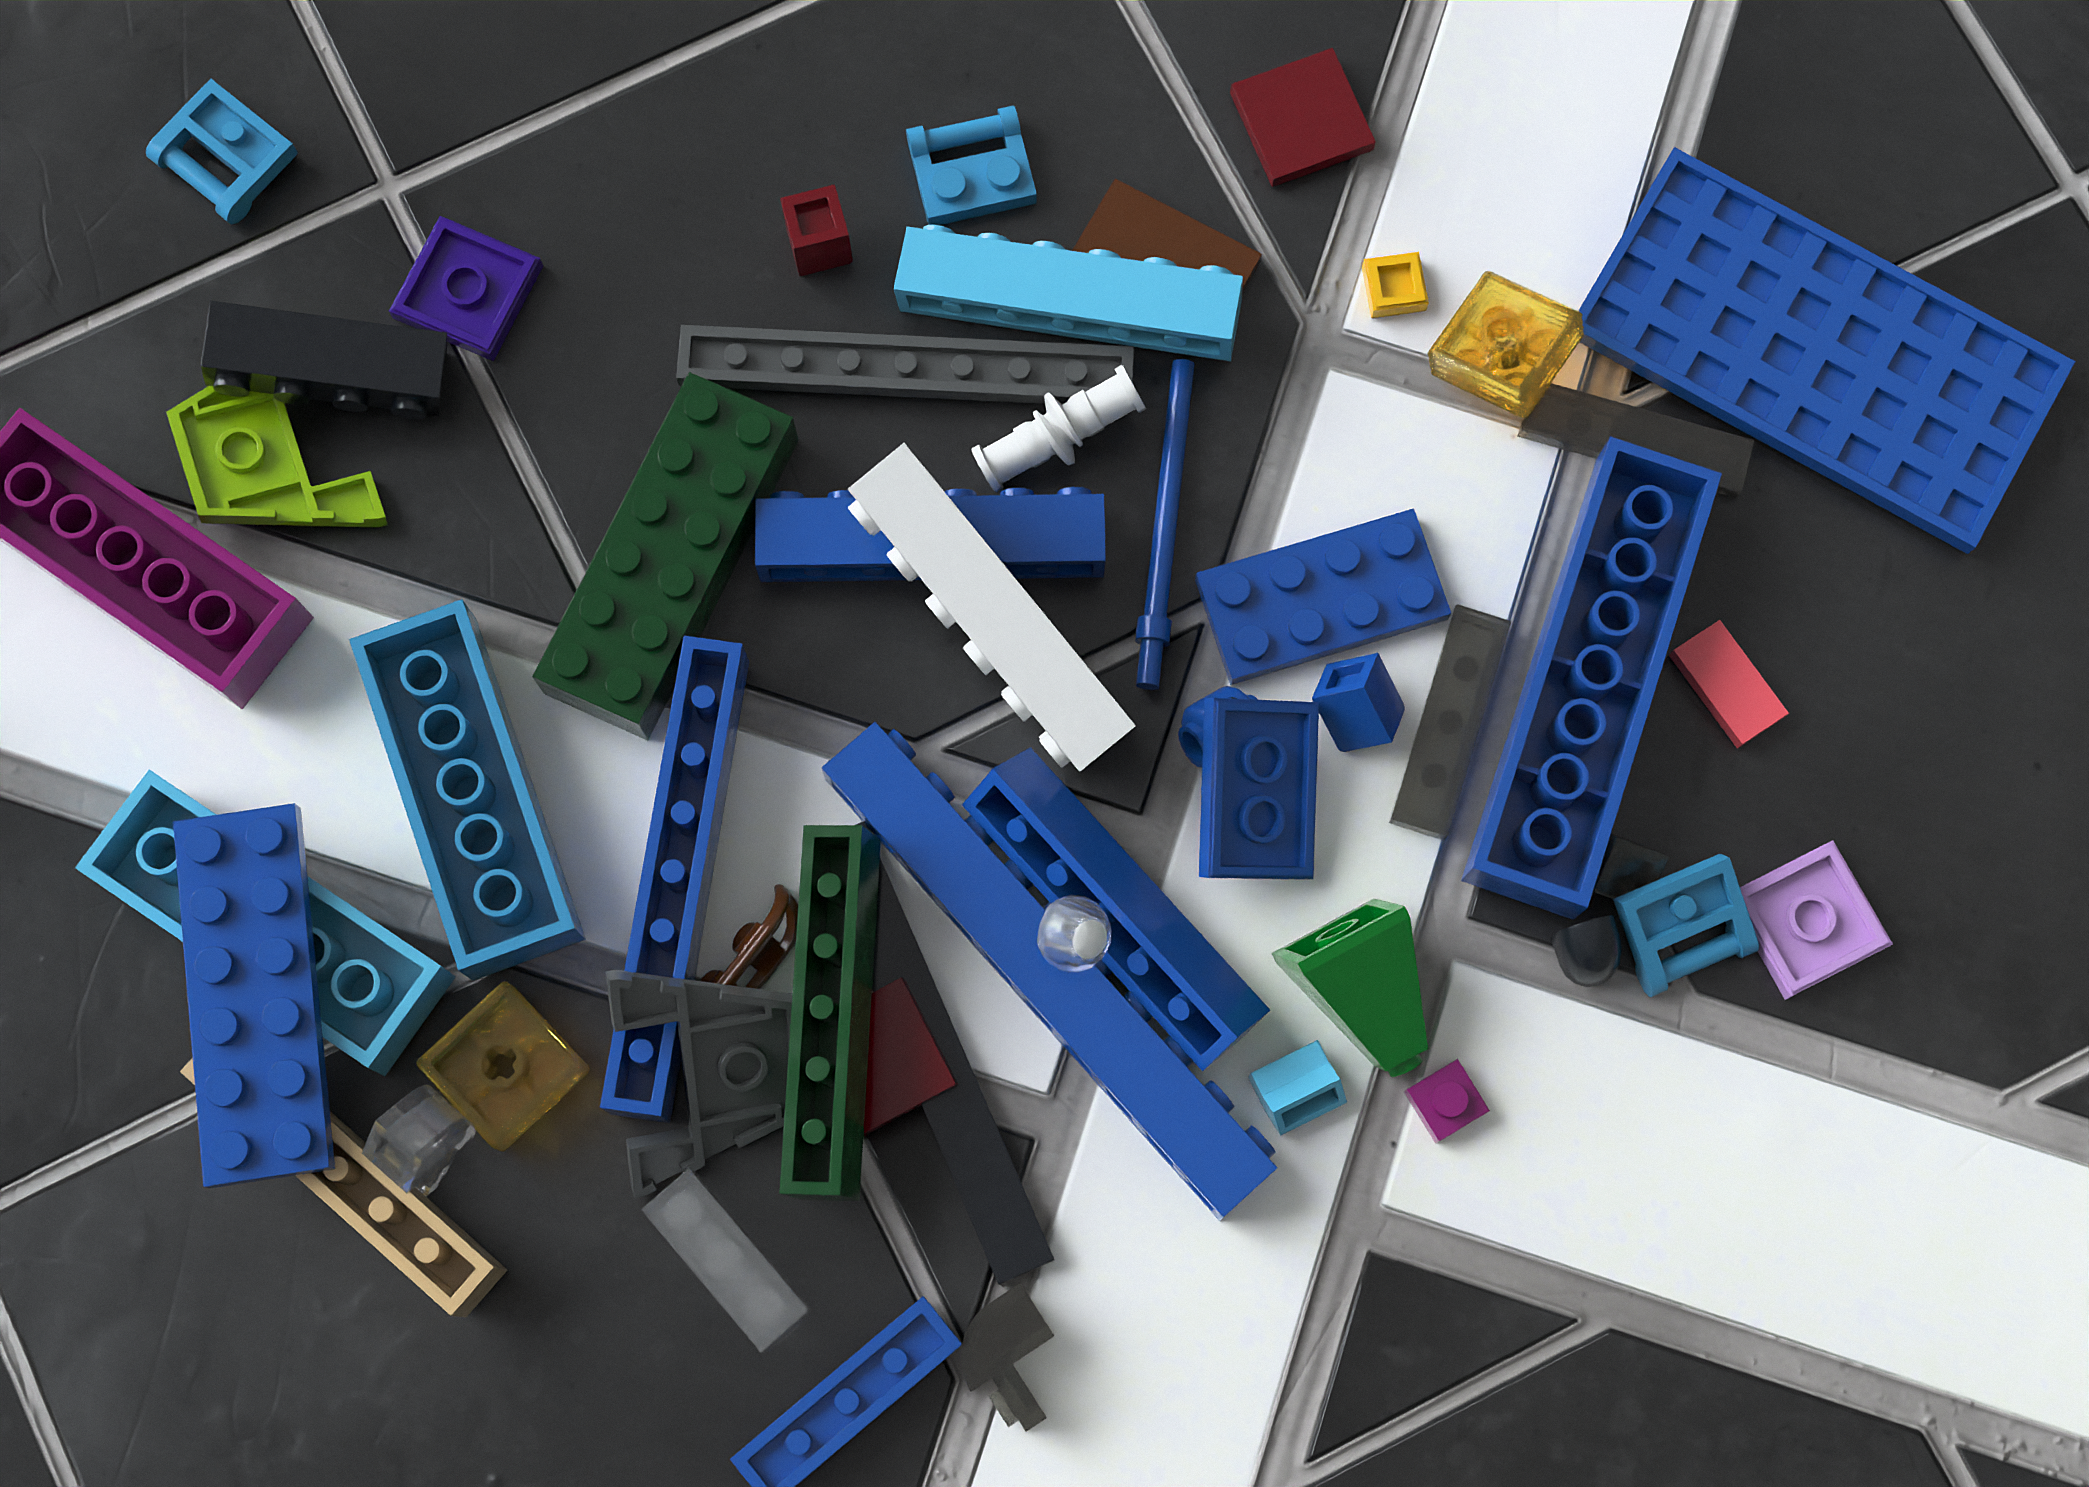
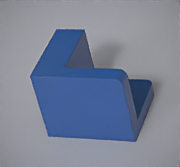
M1379 653L1326 664L1312 696L1313 702H1319V714L1338 750L1341 752L1392 743L1405 711L1404 703Z

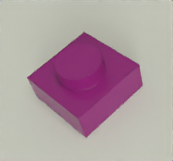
M1458 1059L1404 1091L1435 1144L1490 1111Z

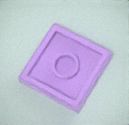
M1833 840L1740 887L1758 939V953L1785 1000L1893 945Z

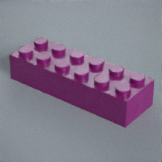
M19 408L1 429L0 541L237 707L243 709L314 617L287 591L22 408Z

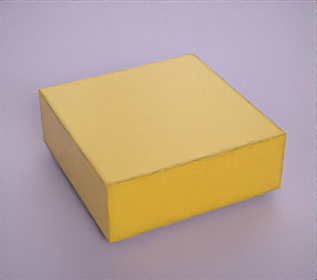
M1419 252L1364 259L1362 272L1371 318L1427 310L1429 302Z

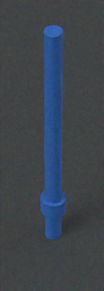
M1187 359L1172 361L1144 615L1139 616L1137 619L1135 642L1140 644L1136 686L1146 690H1156L1159 688L1163 647L1169 646L1172 621L1167 618L1195 365L1194 362Z

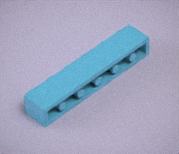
M926 225L923 229L906 227L894 284V293L900 312L1231 361L1242 303L1243 276L1233 275L1228 269L1219 266H1204L1199 270L1179 267L1170 260L1158 257L1138 261L1121 258L1117 253L1104 249H1094L1089 251V253L1066 250L1063 246L1050 241H1038L1033 245L1010 242L1006 237L995 233H982L975 237L955 234L951 229L940 225Z

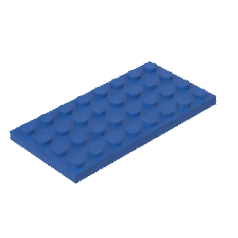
M1676 147L1673 148L1565 335L1966 554H1969L1976 548L2076 362Z

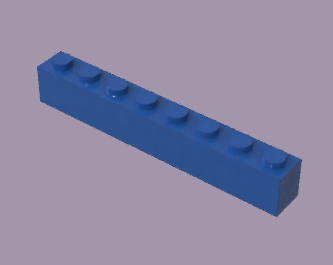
M691 636L683 637L624 971L695 980L749 667V660L741 643ZM677 1021L619 1032L613 1030L600 1103L601 1109L610 1115L670 1123L681 1063Z

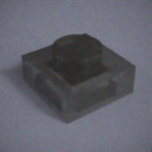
M1611 833L1593 892L1614 899L1659 880L1669 856L1661 851Z

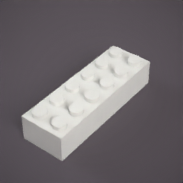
M905 443L900 445L848 488V491L856 499V501L848 506L851 513L870 535L875 536L879 531H882L890 540L894 548L886 554L908 582H912L918 576L933 593L925 600L926 604L947 629L955 622L959 624L971 639L964 645L963 649L985 675L994 668L1008 684L1001 691V695L1023 722L1032 715L1046 730L1039 736V741L1061 768L1071 761L1079 772L1082 771L1136 726Z

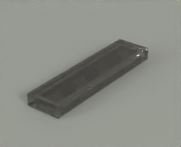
M1535 378L1530 386L1517 437L1597 459L1611 436L1722 473L1716 493L1737 498L1742 492L1755 441Z
M1456 604L1453 608L1388 823L1444 841L1448 837L1512 621Z

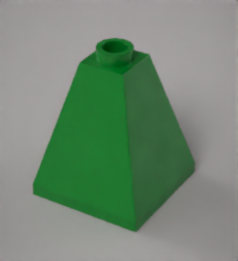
M1372 899L1271 953L1276 964L1375 1067L1386 1072L1388 1071L1391 1077H1396L1413 1070L1422 1063L1423 1060L1420 1053L1428 1049L1411 919L1405 906Z

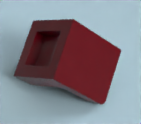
M835 184L780 198L799 277L853 262L849 233Z

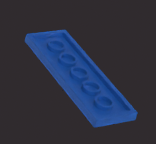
M292 803L173 821L203 1187L217 1188L334 1170V1150L301 808Z

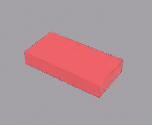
M1721 620L1701 631L1669 654L1672 661L1737 749L1789 714Z

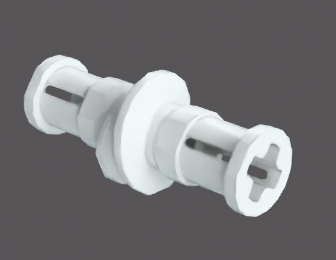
M1123 365L1115 368L1117 373L1115 376L1086 392L1081 390L1072 395L1064 404H1061L1048 392L1044 395L1046 414L1042 415L1035 410L1033 412L1035 420L1020 424L1013 428L1014 432L984 449L980 445L971 449L973 455L994 492L1003 489L1002 483L1031 467L1035 468L1043 464L1055 454L1068 466L1075 463L1073 444L1076 443L1080 447L1083 445L1082 439L1104 430L1106 425L1135 409L1138 413L1144 411L1146 407Z

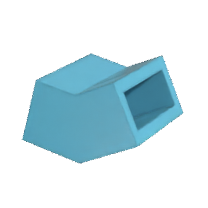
M1318 1040L1250 1073L1248 1076L1266 1114L1280 1136L1347 1103L1341 1079L1329 1063Z

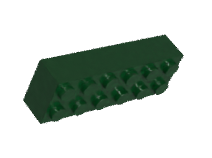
M691 372L687 374L532 676L545 695L647 741L649 740L675 687L683 637L700 638L755 529L756 499L770 498L799 441L792 416Z

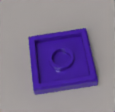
M439 216L389 312L393 319L416 329L446 332L447 342L494 362L539 276L543 264L539 257Z

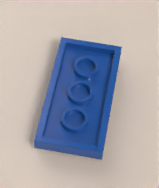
M1414 508L1200 571L1195 576V582L1230 685L1446 621L1452 614Z

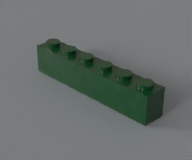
M803 825L779 1194L800 1200L860 1201L881 840L862 825Z

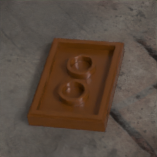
M1116 178L1072 250L1089 253V251L1094 249H1104L1117 253L1121 258L1138 261L1158 257L1170 260L1179 267L1199 270L1204 266L1223 267L1231 271L1233 275L1243 276L1242 293L1259 266L1262 257L1261 253Z

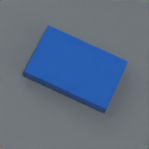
M1204 698L1199 877L1313 879L1319 702Z

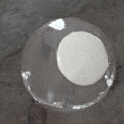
M1068 895L1056 899L1046 908L1039 924L1037 945L1041 954L1050 965L1064 972L1078 973L1092 968L1103 959L1111 946V925L1106 913L1098 903L1085 896Z

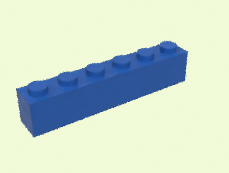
M1083 487L1063 488L1054 495H1034V491L1026 488H1009L1002 490L1000 495L977 496V493L970 489H950L944 491L1015 579L1104 577L1106 562L1104 494H1092L1091 490ZM848 490L830 492L827 498H805L799 492L779 491L772 493L770 498L756 499L755 567L760 582L883 581L907 579L886 555L894 548V545L885 534L879 531L875 536L870 535L848 509V506L856 501ZM918 576V577H917L916 579H914V580H922V579Z
M1031 747L994 767L964 801L962 806L1075 931L1080 924L1088 920H1096L1103 924L1107 933V944L1098 957L1202 1072L1240 1041L1271 1011Z

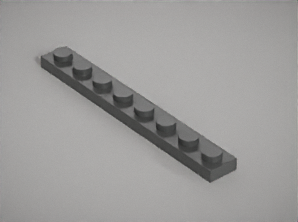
M681 325L676 379L678 385L682 386L687 374L691 372L729 389L1045 404L1044 395L1049 392L1061 404H1064L1072 395L1081 390L1086 392L1117 374L1115 368L1123 365L1132 381L1134 346Z

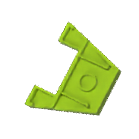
M208 386L166 412L201 523L382 527L387 525L371 471L316 486L310 485L285 404L276 400L273 394L250 391L248 396L234 397L218 393L213 389L214 386Z

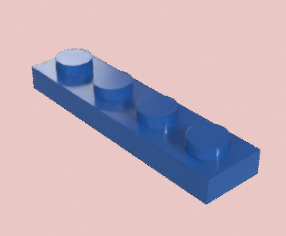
M922 1296L737 1452L730 1460L751 1487H796L963 1344L927 1299Z

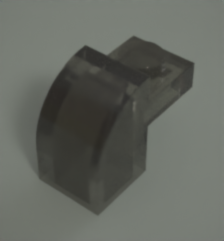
M1021 1283L985 1306L971 1321L962 1342L961 1367L970 1392L993 1379L998 1390L990 1394L989 1397L1008 1427L1019 1421L1027 1432L1047 1417L1013 1364L1053 1338L1054 1334Z

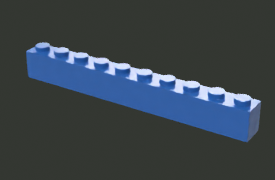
M874 722L821 767L826 782L862 822L865 821L868 829L881 840L884 847L1220 1221L1278 1168L1269 1159L1276 1153L1272 1145L1252 1125L1245 1131L1229 1114L1235 1106L1228 1096L1212 1080L1203 1085L1188 1069L1193 1063L1192 1059L1170 1035L1165 1040L1158 1036L1147 1023L1153 1016L1130 991L1123 996L1107 979L1113 972L1098 956L1093 959H1083L1076 953L1072 943L1073 940L1067 935L1073 929L1050 902L1044 907L1038 903L1028 891L1033 886V883L1011 859H1008L1004 864L988 847L994 840L971 815L964 820L949 804L955 799V796L939 776L931 772L925 777L910 761L916 756V753L903 736L895 729L886 734Z

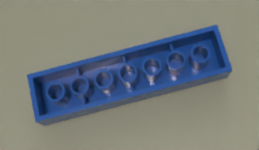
M1610 436L1594 464L1463 872L1462 882L1573 920L1588 908L1722 473Z

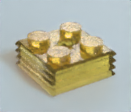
M1485 271L1428 351L1427 355L1429 357L1431 374L1520 418H1527L1583 338L1582 313L1492 271ZM1511 341L1515 342L1513 345L1508 346Z
M507 981L501 982L417 1060V1067L492 1148L502 1152L506 1151L582 1080L590 1070L585 1061L528 1000ZM499 1054L507 1058H511L514 1055L517 1057L512 1064L515 1073L509 1079L502 1076L494 1080L492 1078L497 1071L493 1060Z

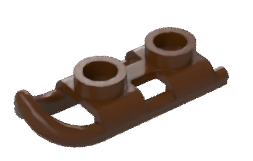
M781 884L775 885L774 903L762 924L758 922L747 923L737 932L732 943V949L737 956L724 972L720 969L711 970L700 981L738 986L736 984L737 981L751 965L757 972L745 987L761 989L796 942L798 903L787 888ZM786 912V929L783 938L779 942L773 935L779 928Z

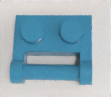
M210 79L152 138L146 148V156L160 168L169 167L215 204L216 213L230 224L240 222L248 214L252 201L298 154L293 143L213 79ZM190 138H193L239 175V177L229 187L185 153L183 146Z
M1014 105L997 109L998 115L925 131L922 125L906 129L910 154L928 225H942L1037 204V193ZM1003 137L1004 149L936 164L931 163L930 152Z
M1717 854L1613 899L1636 963L1635 972L1642 989L1649 997L1667 991L1668 983L1735 954L1739 958H1744L1759 950L1758 939L1730 857L1723 854ZM1723 922L1726 923L1727 926L1725 927L1724 934L1660 961L1658 950Z

